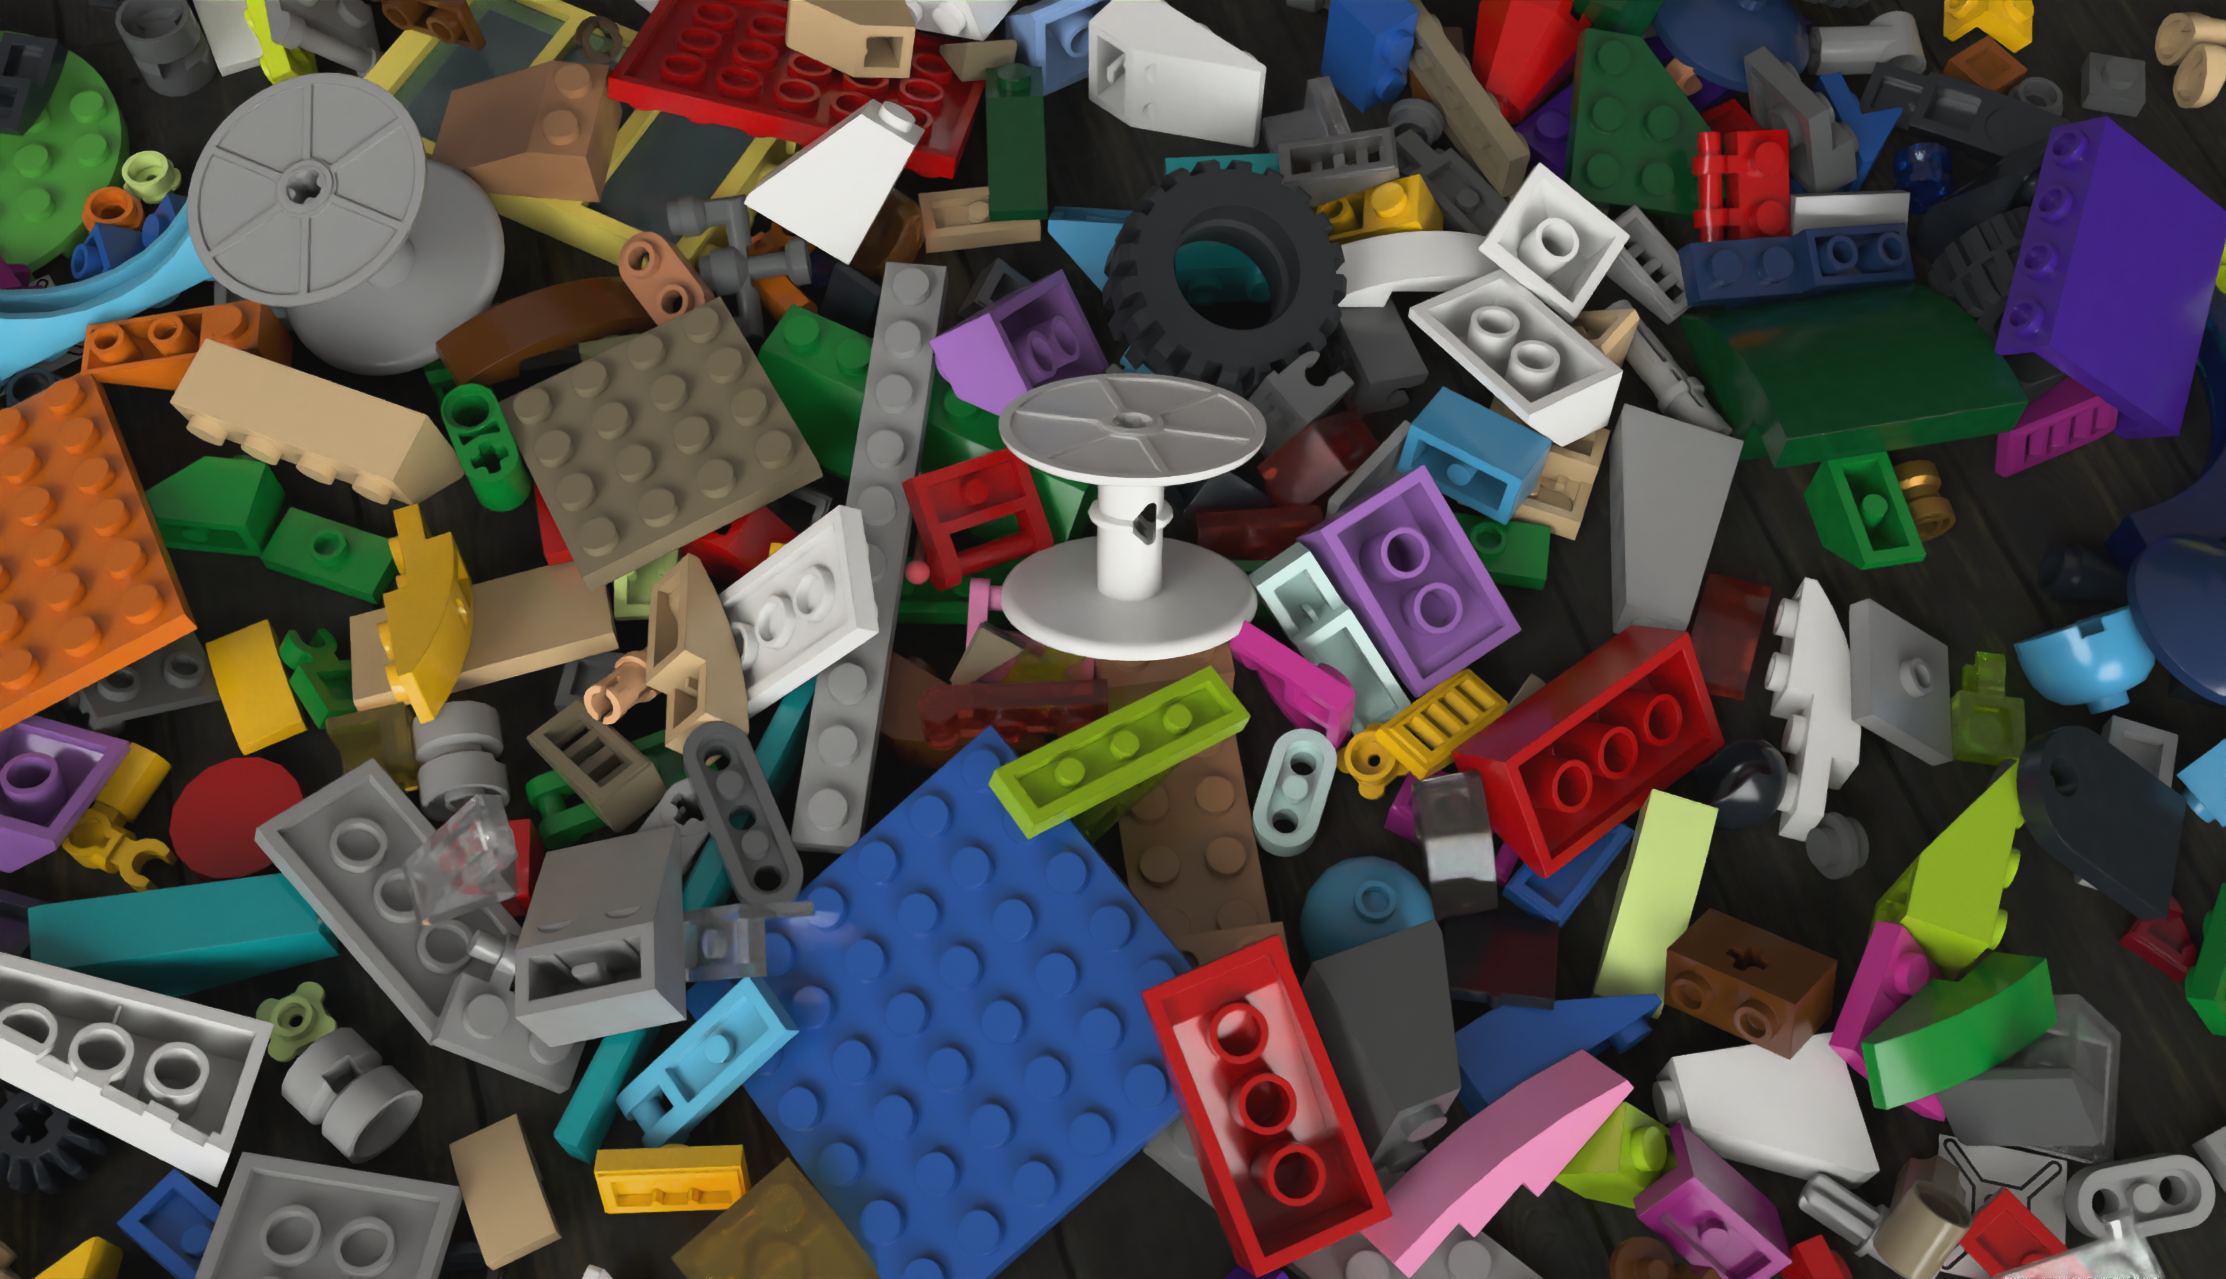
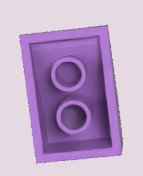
M1425 465L1395 475L1296 538L1297 541L1311 551L1339 597L1351 609L1380 656L1415 698L1429 692L1438 684L1444 682L1522 630Z

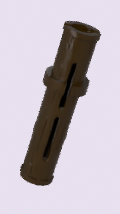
M600 15L590 16L583 20L576 28L574 36L580 55L589 62L596 64L609 63L616 59L623 45V38L618 31L620 29L617 24L611 19ZM596 28L602 31L605 39L604 44L599 50H594L589 40L591 33Z

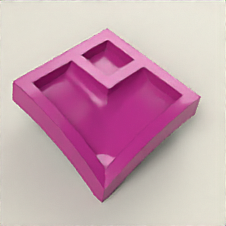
M1245 620L1242 623L1239 634L1230 639V649L1234 659L1248 669L1256 670L1272 700L1297 729H1311L1323 734L1333 744L1337 754L1342 747L1347 745L1351 735L1356 691L1351 689L1348 679L1328 664L1319 663L1317 666Z
M1882 921L1876 922L1828 1044L1834 1052L1867 1080L1861 1042L1931 979L1947 980L1903 925ZM1936 1093L1903 1104L1923 1117L1943 1122L1946 1115Z

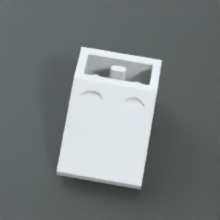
M1112 0L1089 21V100L1130 127L1254 148L1259 143L1266 66L1258 62L1252 54L1239 50L1214 34L1206 25L1193 21L1171 7L1165 0Z

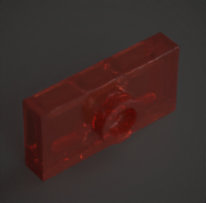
M1321 505L1196 513L1195 545L1214 551L1229 560L1270 561L1297 543L1296 538L1324 521Z

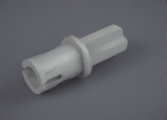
M1817 1173L1808 1180L1800 1193L1797 1203L1802 1211L1853 1244L1852 1252L1857 1256L1862 1257L1869 1254L1903 1278L1910 1279L1888 1265L1873 1246L1872 1238L1887 1219L1890 1210L1883 1204L1876 1208L1825 1174ZM1941 1266V1267L1939 1268V1270L1935 1273V1275L1932 1277V1279H1935V1278H1936V1276H1937L1938 1273L1940 1272L1942 1266Z

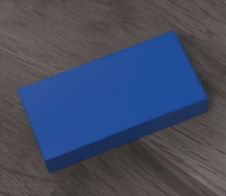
M1621 822L1548 878L1537 876L1524 862L1506 884L1501 895L1536 921L1559 923V932L1631 841L1635 830Z

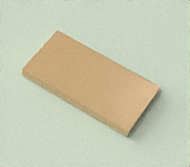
M572 561L553 566L547 565L472 585L474 625L471 642L462 671L451 693L619 649L608 584L590 592L575 562ZM385 608L350 617L353 702L360 717L411 704L409 699L397 702L387 678L385 664L395 662V660H389L377 627L378 623L387 621Z

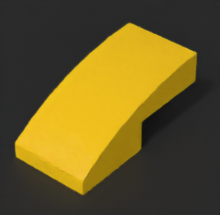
M268 619L205 643L224 709L238 746L244 756L308 730L301 701L289 683L290 677L285 663L279 655L280 643L278 636Z

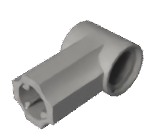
M1887 12L1875 18L1869 25L1812 27L1809 34L1810 56L1807 63L1809 74H1815L1816 76L1841 72L1842 75L1872 74L1877 62L1922 74L1926 68L1927 62L1913 15L1908 12Z

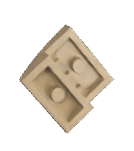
M1494 395L1490 410L1544 436L1526 424ZM1601 428L1563 447L1552 442L1537 485L1510 520L1550 526L1552 534L1575 541L1593 483L1601 464L1610 430Z

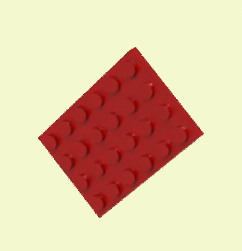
M660 0L608 77V99L628 103L637 110H659L684 116L693 123L719 124L740 129L752 137H774L799 143L802 147H806L872 99L881 104L885 101L893 102L909 111L915 118L914 124L925 130L904 168L913 170L916 174L928 178L945 177L953 179L986 95V80L962 82L939 53L940 45L961 42L915 32L909 78L852 77L787 47L785 42L788 2L783 0Z

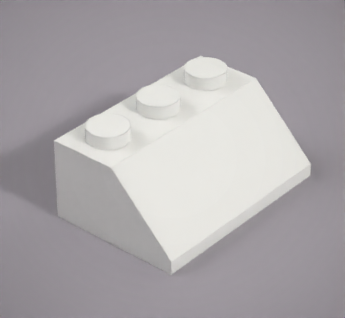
M1502 268L1410 307L1408 318L1526 424L1553 440L1559 446H1566L1608 425L1623 370Z

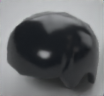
M1741 738L1721 748L1707 765H1696L1693 770L1697 782L1696 792L1685 789L1680 791L1681 797L1719 808L1714 828L1735 832L1746 831L1764 824L1781 804L1787 784L1788 767L1783 755L1763 739Z

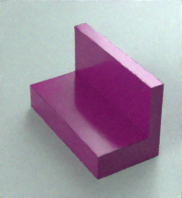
M1680 1121L1671 1127L1669 1133L1678 1166L1633 1198L1637 1218L1692 1265L1711 1266L1722 1279H1770L1793 1263L1776 1205Z

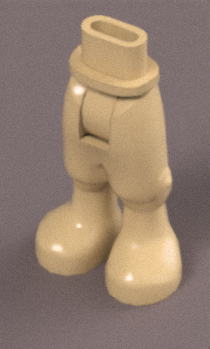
M2198 12L2170 14L2161 23L2155 41L2156 56L2162 65H2180L2173 83V94L2179 107L2185 109L2199 108L2211 103L2217 97L2226 81L2225 19L2212 18Z

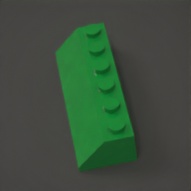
M792 304L762 345L758 361L817 459L821 471L850 483L873 339ZM935 367L919 475L1008 448L1002 441L999 432L1000 416L957 398L950 383L941 376L937 367ZM1028 464L1052 533L1053 545L1080 539L1091 521L1088 510L1092 502L1098 499V485L1065 479ZM1015 513L957 533L983 544L1016 533L1019 525Z

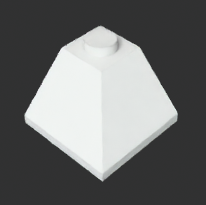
M1539 162L1527 176L1478 247V250L1571 323L1578 317L1630 238V235Z

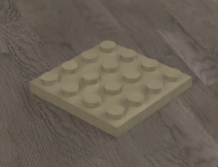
M720 296L498 402L510 432L590 592L823 477L817 459Z

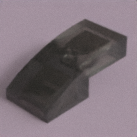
M1477 769L1411 782L1414 838L1423 852L1424 887L1432 899L1435 920L1441 921L1445 920L1446 917L1497 909L1498 898L1493 843L1483 784Z

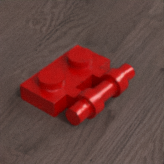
M1788 129L1726 133L1725 155H1721L1720 132L1698 133L1697 157H1693L1691 160L1692 176H1698L1699 210L1693 211L1694 229H1700V242L1724 241L1723 227H1727L1728 240L1791 237ZM1722 175H1726L1727 208H1723Z

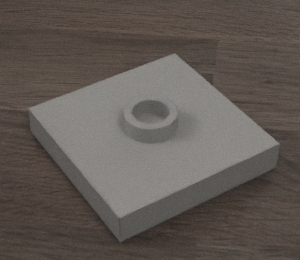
M1869 598L1851 604L1849 610L1851 720L1932 766L1953 761L1948 646Z

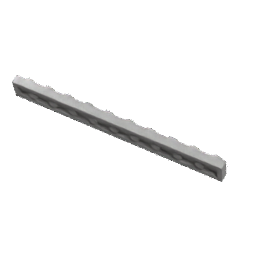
M886 262L846 501L847 507L862 511L865 538L869 548L868 558L874 599L878 609L879 633L818 673L791 833L795 849L799 851L844 854L865 834L913 518L902 482L919 476L936 367L935 353L929 341L941 334L949 281L947 266Z

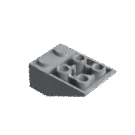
M678 825L546 852L515 949V1018L549 1047L687 1020L681 835Z

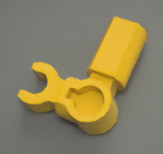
M131 742V751L93 800L95 803L93 807L84 812L61 845L84 867L91 869L99 868L111 874L117 873L120 870V875L134 890L142 892L158 889L148 878L141 875V868L147 861L157 858L174 865L178 858L165 843L149 838L137 841L135 833L123 827L126 822H135L172 766L157 753Z

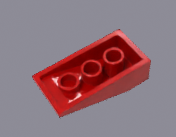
M1279 934L1271 935L1140 991L1210 1198L1236 1263L1258 1278L1393 1216Z

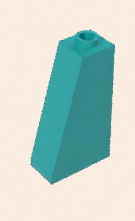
M283 873L51 903L28 908L31 960L174 998L339 955L337 936Z

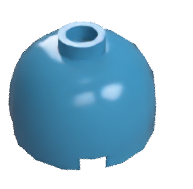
M2129 605L2076 621L2077 623L2057 630L2056 628L2013 644L2022 670L2034 689L2047 700L2063 706L2086 703L2090 714H2097L2130 703L2126 691L2146 680L2155 664V656L2141 637L2133 620Z
M1372 855L1347 858L1327 868L1306 895L1298 929L1300 941L1302 939L1303 947L1309 955L1308 962L1312 965L1314 961L1435 919L1432 899L1416 875L1398 862Z

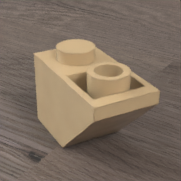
M789 0L785 42L787 47L852 77L909 78L916 26L905 0Z

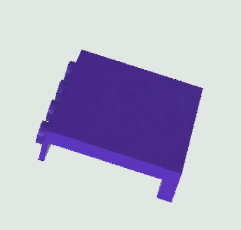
M2107 116L2052 127L1994 352L1998 355L2035 352L2118 410L2116 428L2111 432L2123 440L2179 436L2226 241V211Z

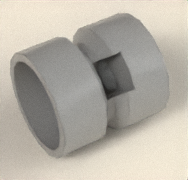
M452 701L445 703L432 721L420 724L417 716L413 719L411 729L415 760L421 766L417 775L420 808L426 817L450 823L469 822L498 813L508 805L510 790L506 764L496 761L501 756L504 746L500 716L495 708L486 703L475 701Z
M339 1028L329 1032L310 1045L288 1070L282 1083V1096L313 1125L322 1124V1134L353 1164L371 1160L392 1146L406 1132L422 1106L423 1095L392 1065L382 1066V1056L352 1028Z

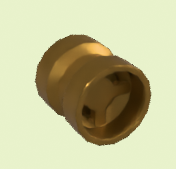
M1915 460L1894 466V472L1921 542L1934 539L1952 528L1956 522L1955 514L1949 500L1941 497L1939 492H1937L1941 486V479L1935 464L1927 460Z

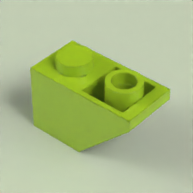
M1621 1102L1555 1177L1554 1181L1584 1198L1635 1209L1633 1198L1678 1166L1669 1128L1631 1104Z

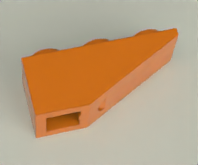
M250 300L87 325L80 376L92 374L98 382L176 391L205 338L288 367H292L294 339L268 305Z

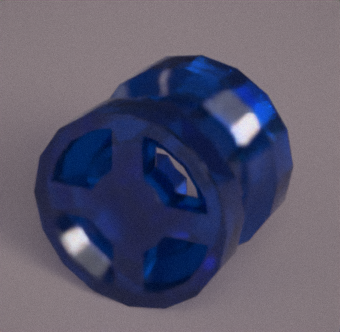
M1918 143L1904 148L1895 156L1893 160L1894 178L1898 182L1894 190L1910 192L1909 214H1926L1929 207L1954 191V181L1949 176L1953 170L1952 154L1945 146L1938 143Z

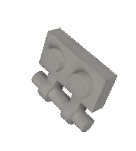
M478 929L469 944L467 955L490 964L486 977L482 980L463 972L454 979L429 1044L559 1094L565 1092L571 1086L586 1040L549 1047L515 1018V993L509 991L515 976V949L519 937L507 933L502 938Z

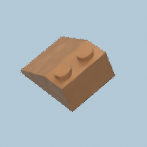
M549 61L451 91L431 159L459 169L471 177L485 193L600 203L623 114L620 101L608 99V77L611 74L610 65Z

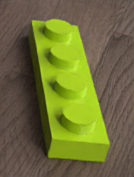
M1212 665L995 769L988 785L1029 840L1242 731L1251 715Z

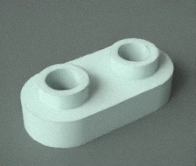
M1305 728L1291 730L1283 734L1273 747L1252 816L1256 842L1265 851L1281 857L1298 855L1307 850L1316 837L1337 765L1335 748L1323 734ZM1299 762L1306 763L1312 768L1313 772L1305 776L1298 775L1291 769V766ZM1279 819H1286L1291 821L1296 829L1291 833H1281L1274 828L1273 823Z

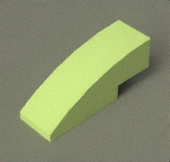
M1656 789L1650 791L1640 809L1627 866L1620 877L1591 998L1656 993L1662 1003L1652 1015V1018L1658 1019L1661 1015L1664 1005L1667 948L1688 928L1719 808Z

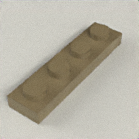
M1408 0L1419 10L1414 34V45L1411 50L1408 68L1413 71L1436 108L1441 112L1448 125L1494 190L1503 198L1516 193L1523 183L1531 154L1525 138L1521 133L1515 132L1500 112L1495 96L1491 92L1485 91L1472 73L1466 56L1455 50L1445 36L1437 16L1430 14L1420 0Z

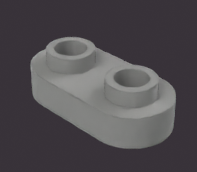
M2156 1153L2088 1166L2077 1171L2066 1185L2064 1207L2068 1219L2082 1234L2100 1240L2120 1242L2199 1225L2210 1215L2214 1207L2216 1193L2210 1173L2199 1161L2186 1155ZM2165 1177L2171 1184V1194L2166 1201L2161 1198L2159 1193L2160 1183ZM2100 1190L2104 1195L2105 1205L2103 1210L2096 1214L2092 1207V1198Z

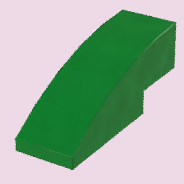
M1992 952L1959 982L1931 979L1861 1042L1874 1108L1888 1110L1928 1097L1967 1081L2012 1057L2032 1044L2055 1025L2058 1020L2047 958Z

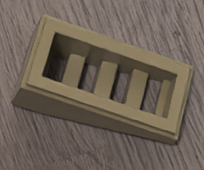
M580 697L526 737L530 745L592 811L616 833L623 831L661 801L667 791L654 764L610 724H603L602 717L598 721L593 719ZM585 728L589 730L588 733L563 752L559 749ZM621 763L620 766H618L616 769H614L611 773H609L607 776H605L602 780H600L598 783H595V782H597L599 779H601L604 775H606L609 771H611L613 768H615L618 764Z

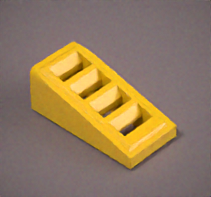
M1466 668L1438 684L1378 728L1373 737L1414 776L1422 781L1455 762L1451 751L1501 717L1509 703L1474 672ZM1411 732H1414V733H1415L1422 741H1424L1433 751H1431L1427 746H1425V745H1424L1417 737H1415Z

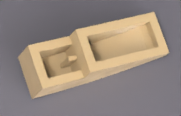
M690 553L651 586L645 685L667 695L665 747L680 754H683V747L690 733L697 727L709 722H727L741 729L746 735L749 734L747 693L742 665L731 626L700 558ZM722 755L710 757L705 764L710 766Z

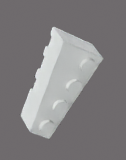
M0 952V1079L217 1188L231 1153L274 1024Z

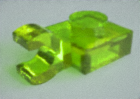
M1978 651L1975 655L1976 665L1965 664L1963 666V690H1959L1950 699L1953 759L1999 766L2007 758L2020 759L2021 753L2026 746L2024 699L2005 696V656L2003 654Z

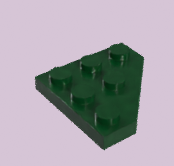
M1585 28L1578 35L1564 182L1598 208L1626 212L1636 204L1644 215L1693 222V211L1699 210L1698 176H1692L1691 158L1697 157V134L1713 131L1641 36ZM1721 143V155H1725V147ZM1722 175L1723 208H1727L1726 175Z

